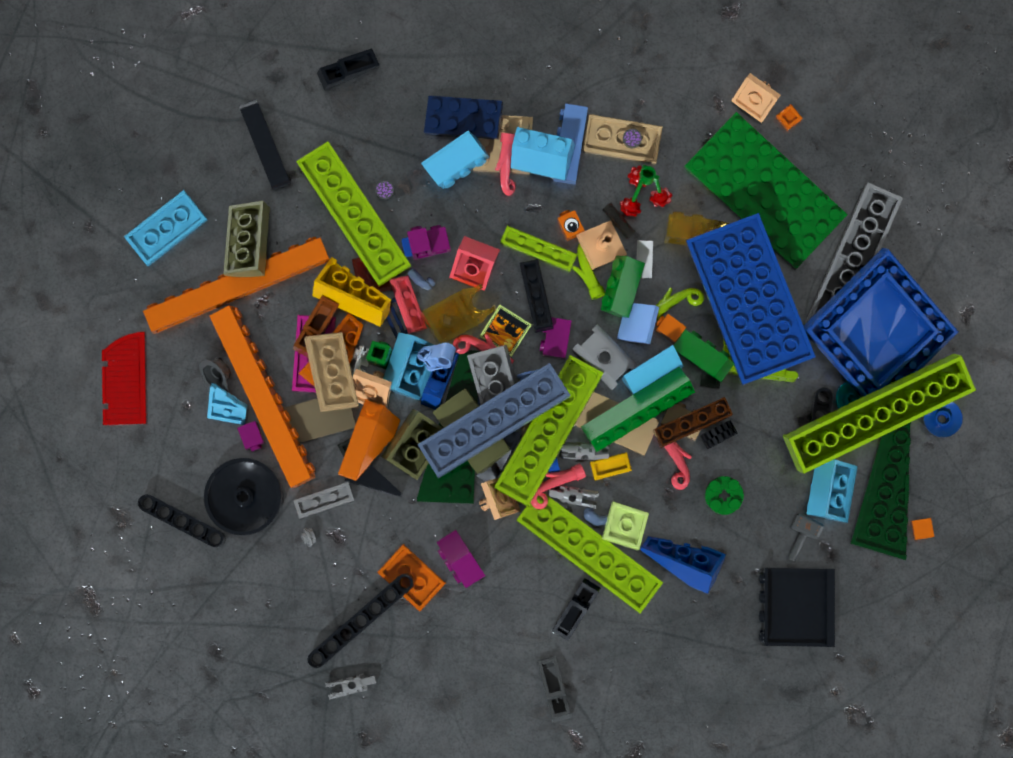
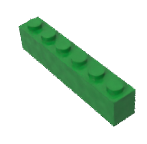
M678 367L584 424L581 428L592 447L598 452L695 393V390L689 378Z

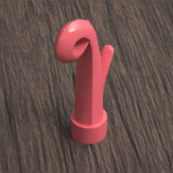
M501 133L500 142L502 146L495 170H500V185L503 193L511 196L516 189L515 182L509 179L512 144L515 134Z
M485 334L487 343L470 335H460L453 342V346H455L456 353L458 354L467 353L470 344L479 351L496 348L488 334ZM461 341H465L466 343L464 349H460L458 347Z
M674 442L664 448L680 471L673 475L671 483L674 488L682 490L690 482L689 469L683 456L691 459L692 456ZM678 477L683 478L681 484L677 482Z
M579 463L564 471L548 472L546 477H550V479L541 484L531 501L532 506L536 509H544L548 504V498L543 493L544 491L585 478L586 474L582 465ZM538 496L543 499L541 504L537 502Z

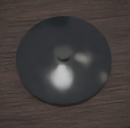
M250 458L232 459L221 464L210 475L204 490V504L210 519L217 527L234 535H252L267 528L278 515L282 502L281 486L276 475L265 464Z

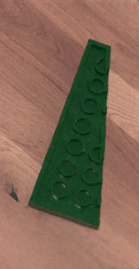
M468 350L465 354H459L446 401L462 390L467 389L478 404V393L467 355L480 351ZM466 461L438 478L430 464H428L421 482L417 502L474 504L475 470Z
M911 422L880 437L850 541L852 545L901 560H906Z

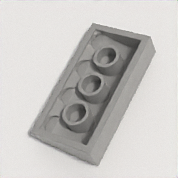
M507 345L467 355L481 405L517 383Z

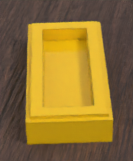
M627 452L610 456L608 459L590 462L594 481L632 471Z

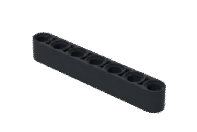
M408 573L398 576L308 655L309 665L313 668H319L326 664L414 587V577ZM403 577H407L410 580L408 588L401 585L400 581ZM388 590L395 592L396 597L394 600L387 599L386 592ZM374 602L379 603L381 606L379 613H374L371 609ZM359 615H362L366 618V624L364 626H361L357 623V617ZM344 628L351 630L352 635L348 639L342 635ZM329 641H334L337 644L335 651L328 649L327 644ZM316 653L322 657L320 664L313 661V655Z

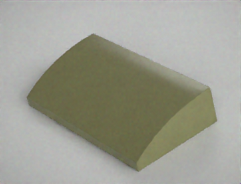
M264 201L229 206L223 272L225 276H265L270 207Z
M464 389L433 411V414L445 428L479 407L469 391ZM501 439L467 461L475 472L480 474L485 472L511 449L504 439Z

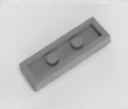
M349 482L293 501L299 519L355 501Z

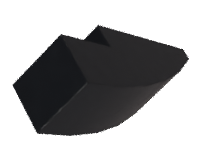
M371 48L338 59L336 63L321 67L317 75L323 89L326 90L359 77L379 67L380 64Z
M584 578L552 631L569 641L601 588Z

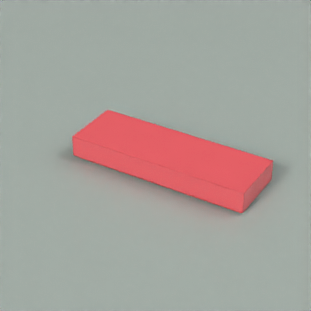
M409 276L391 279L390 284L408 334L427 329Z

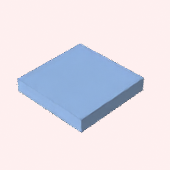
M633 303L629 318L622 317L617 339L650 344L659 307Z

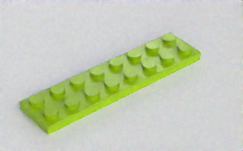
M328 141L296 161L379 287L411 267V264Z
M569 355L558 376L571 397L532 420L494 486L496 490L529 507L604 374L603 372Z
M546 495L548 504L544 509H536L531 503L529 507L526 506L516 521L638 613L643 611L663 584L661 580L612 543L603 540L600 534L548 495ZM538 496L537 502L541 504L543 499Z

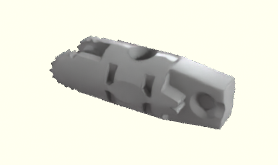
M565 442L561 449L562 451H560V457L578 460L608 459L610 448L608 445L596 452L590 443Z
M566 485L549 489V497L557 498L559 502L597 508L596 502L584 500L583 496L597 498L599 497L598 491Z
M364 673L349 678L326 682L325 684L329 688L338 684L342 685V692H334L328 695L329 700L352 693L367 691V685L377 682L375 676L365 678ZM353 681L355 683L354 689L348 687L349 682Z

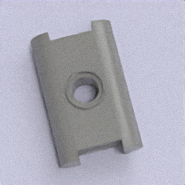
M597 324L592 329L594 333L581 346L577 343L572 350L586 364L603 372L601 380L611 390H614L618 386L616 381L629 369L632 371L638 365ZM603 352H607L611 356L610 360L606 363L602 362L599 358Z

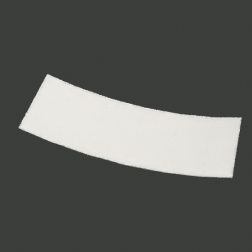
M637 240L636 260L645 263L641 278H652L653 241Z

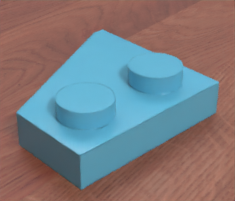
M211 383L207 418L245 425L248 405L218 385Z

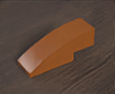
M321 296L294 343L293 350L308 358L304 338L306 336L324 334L339 304Z

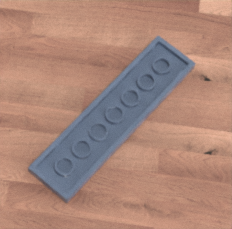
M549 363L418 444V447L436 476L440 478L571 396Z

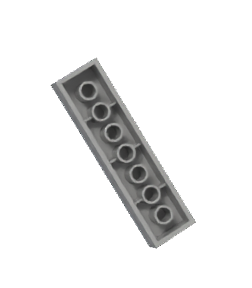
M867 183L864 186L804 324L881 250L903 197L871 183Z

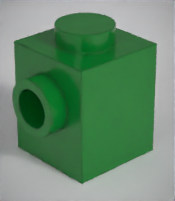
M372 341L366 359L370 365L386 369L393 350L386 342L379 341L378 343Z

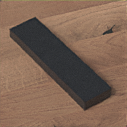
M535 259L521 262L520 269L534 331L537 333L552 330L554 327L539 261Z

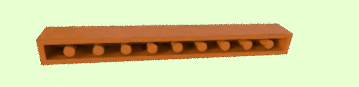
M312 237L307 239L303 245L295 244L290 246L286 252L281 253L279 251L271 254V258L266 260L265 276L231 277L222 274L217 277L218 280L203 282L197 289L189 288L184 290L180 296H169L164 299L165 302L148 305L143 313L151 332L154 334L327 263L330 259L321 238Z
M228 305L211 314L210 319L290 488H297L316 478L314 474L316 472L311 462H308L306 457L307 451L298 441L299 434L294 427L292 428L289 422L291 417L286 410L284 411L281 405L283 403L282 398L273 388L275 386L274 381L265 371L267 369L266 365L257 354L258 348L249 337L250 331L248 327L242 323L240 310Z

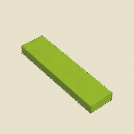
M508 225L500 241V244L568 272L571 271L577 254Z

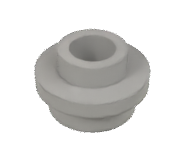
M303 528V533H301L304 545L308 544L310 547L313 543H316L315 534L312 528Z

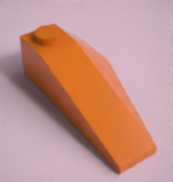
M350 313L345 316L332 332L343 333L349 364L352 361L353 353L363 328V324ZM308 361L298 374L315 386Z
M365 399L338 475L357 481L377 455L383 451V448L394 438L400 419L384 405Z

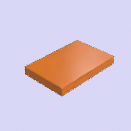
M404 544L377 572L389 584L404 573L411 574L415 579L414 587L403 597L419 612L446 584ZM403 577L400 581L401 585L408 588L410 580L407 577Z

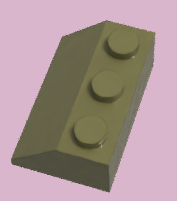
M412 409L381 457L418 480L429 464L418 444L443 428L421 412Z

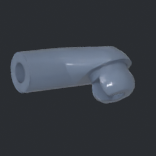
M414 268L408 272V276L413 282L426 290H431V287L436 284L431 277L424 280Z
M589 507L584 510V518L591 525H606L608 515L599 516L594 512L593 508Z

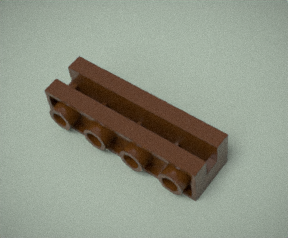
M723 397L655 428L653 433L660 448H663L729 418L733 413L726 398Z

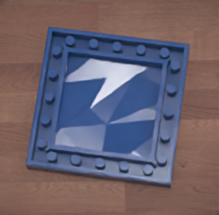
M882 248L804 325L807 336L861 397L922 369L959 332L891 251L886 248Z

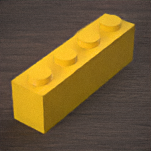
M331 257L314 280L313 297L320 299L321 296H324L339 304L338 308L381 327L389 315L391 299L375 287H369L361 277L351 274L350 269L346 266H340L333 257Z

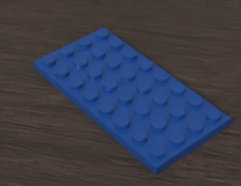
M759 213L686 240L742 385L816 357Z

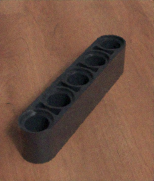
M257 99L239 105L272 189L276 190L290 184L291 182Z
M145 494L139 498V508L151 516L209 546L218 548L225 544L226 536L222 531L154 496ZM147 498H150L152 500V506L146 509L144 507V501ZM167 507L169 515L163 518L161 516V509ZM185 516L186 524L180 527L177 522L178 518ZM201 524L204 531L201 535H196L194 529L197 525ZM215 533H218L221 537L218 544H214L211 540Z

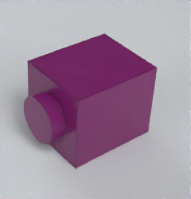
M256 421L237 428L247 451L255 452L262 449L261 445L266 444Z

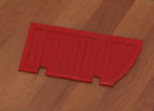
M144 331L123 336L102 350V361H108V367H102V404H108V409H103V425L147 424Z

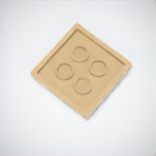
M502 115L499 140L478 138L490 157L486 159V163L482 166L473 168V171L500 173V170L496 171L495 167L501 152V133L515 134L517 127L532 130L533 117ZM510 166V173L530 174L528 172L511 169Z

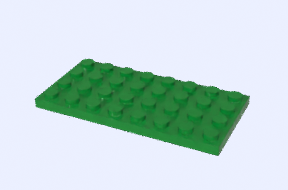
M737 112L684 166L687 171L740 220L759 213L773 250L794 270L806 260L848 215Z

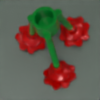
M639 165L637 168H631V172L627 177L630 179L629 183L636 186V190L632 198H624L623 201H620V211L626 216L636 217L640 214L641 204L637 202V196L641 187H646L655 182L656 190L651 192L649 199L653 202L654 206L664 207L666 204L671 203L673 195L668 191V188L662 189L660 187L659 176L656 175L653 167Z

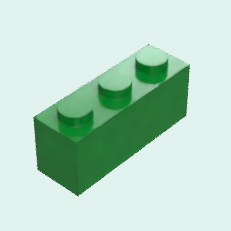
M616 256L612 264V272L607 281V289L602 298L600 310L617 317L629 318L645 263L629 256Z
M685 329L673 345L676 352L722 382L734 365L730 360L731 356L724 350L717 351L715 349L717 346L709 340L706 342L702 341V336L694 330L690 333Z

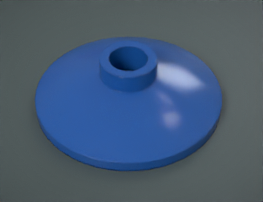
M954 402L924 415V424L927 430L937 437L954 435L960 429L963 421L962 412ZM939 416H944L945 422H940Z

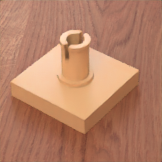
M749 73L731 101L762 123L781 95L773 90L769 83L766 85V81H761Z
M611 220L576 235L592 270L613 262L616 256L627 255Z
M356 369L353 374V382L358 403L364 404L366 399L388 408L392 382L383 379L384 374L380 371H375L371 375Z
M499 478L481 483L486 498L481 499L479 505L486 503V505L481 506V509L483 511L491 509L494 520L521 511L516 500L494 488Z

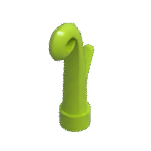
M579 243L577 255L581 269L573 266L572 269L587 285L591 299L601 298L605 295V290L600 285Z
M669 288L664 297L655 305L659 307L656 322L663 314L685 298L693 306L701 305L704 301L703 292L696 288H688L670 296L672 288ZM692 295H696L699 298L697 300L692 299Z

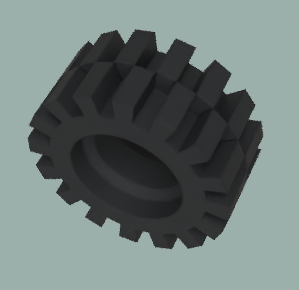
M729 420L705 432L700 437L706 448L710 449L738 433L732 421Z

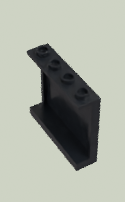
M763 568V572L759 573V582L763 583V591L759 592V602L763 603V611H759V622H763L762 630H759V642H762V646L835 647V569Z

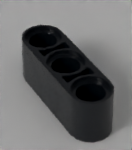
M820 388L814 393L809 423L816 420L815 414L817 411H822L824 415L831 413L833 394L830 389ZM820 392H824L827 395L826 402L819 400L818 394Z

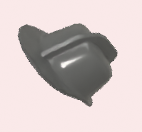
M221 357L213 360H202L199 364V369L207 392H210L211 383H214L229 393L227 380L230 377V369Z

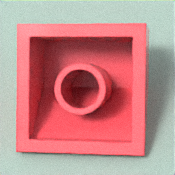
M464 236L458 248L449 278L485 291L500 249Z

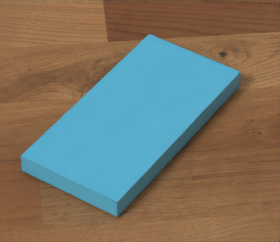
M183 190L126 234L124 238L149 267L208 219Z

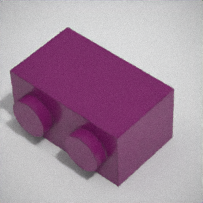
M551 317L554 329L543 331V333H546V338L541 340L540 351L543 352V357L565 360L572 320Z

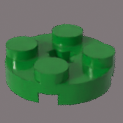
M728 476L715 478L705 490L706 504L719 515H728L740 508L744 499V492L739 482ZM722 490H726V493L730 495L726 501L719 498Z

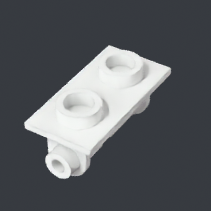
M357 345L354 350L353 358L350 362L352 377L356 369L366 372L360 369L361 365L368 367L369 363L366 357L369 349H364V346Z

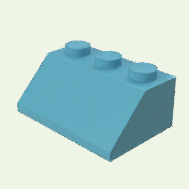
M517 127L512 144L511 169L566 181L575 143L569 138Z
M467 131L421 164L436 184L444 189L453 186L460 177L463 178L471 173L470 170L476 166L480 167L485 164L486 159L490 156L479 139L470 131Z
M398 333L383 379L392 382V392L421 401L423 391L432 371L426 369L425 363L417 358V354L423 347L433 346L434 344L414 335Z
M672 345L625 374L622 381L630 394L633 395L678 367L683 369L684 366Z
M834 459L815 468L806 514L848 523L858 466Z

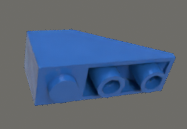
M455 352L450 368L431 372L423 391L421 405L435 410L440 407L457 363L458 353Z

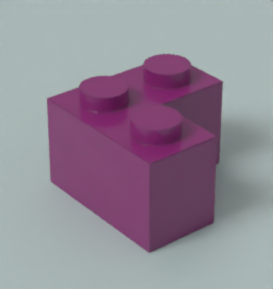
M441 225L432 226L428 231L426 227L416 226L407 232L414 260L451 252L446 228L441 227Z
M457 530L437 541L440 547L438 553L443 561L447 559L444 563L449 571H455L452 575L458 584L462 582L465 588L485 576Z

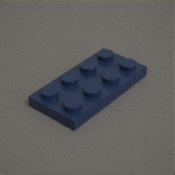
M428 96L424 133L459 137L465 132L470 131L477 138L499 140L503 102L499 100Z

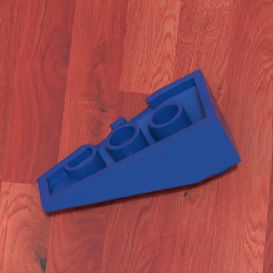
M650 536L647 537L640 549L687 585L707 594L714 585L726 557V554L709 547L702 546L699 549L690 547L688 543L678 545L673 544L671 540Z

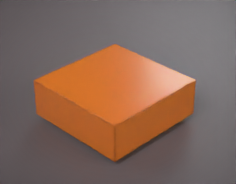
M792 104L776 115V118L787 131L803 119Z
M931 518L911 521L914 540L934 537Z

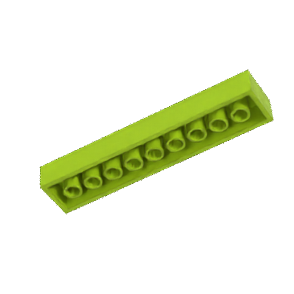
M953 353L783 435V439L797 471L805 474L976 391L962 355Z

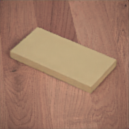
M588 114L582 152L656 164L663 126ZM628 129H637L642 135L641 144L637 148L630 149L623 143V135Z
M343 333L306 336L304 340L320 412L359 406Z
M593 392L575 426L581 428V426L619 404V402ZM652 418L613 443L645 456L654 435L653 430L657 428L660 420Z

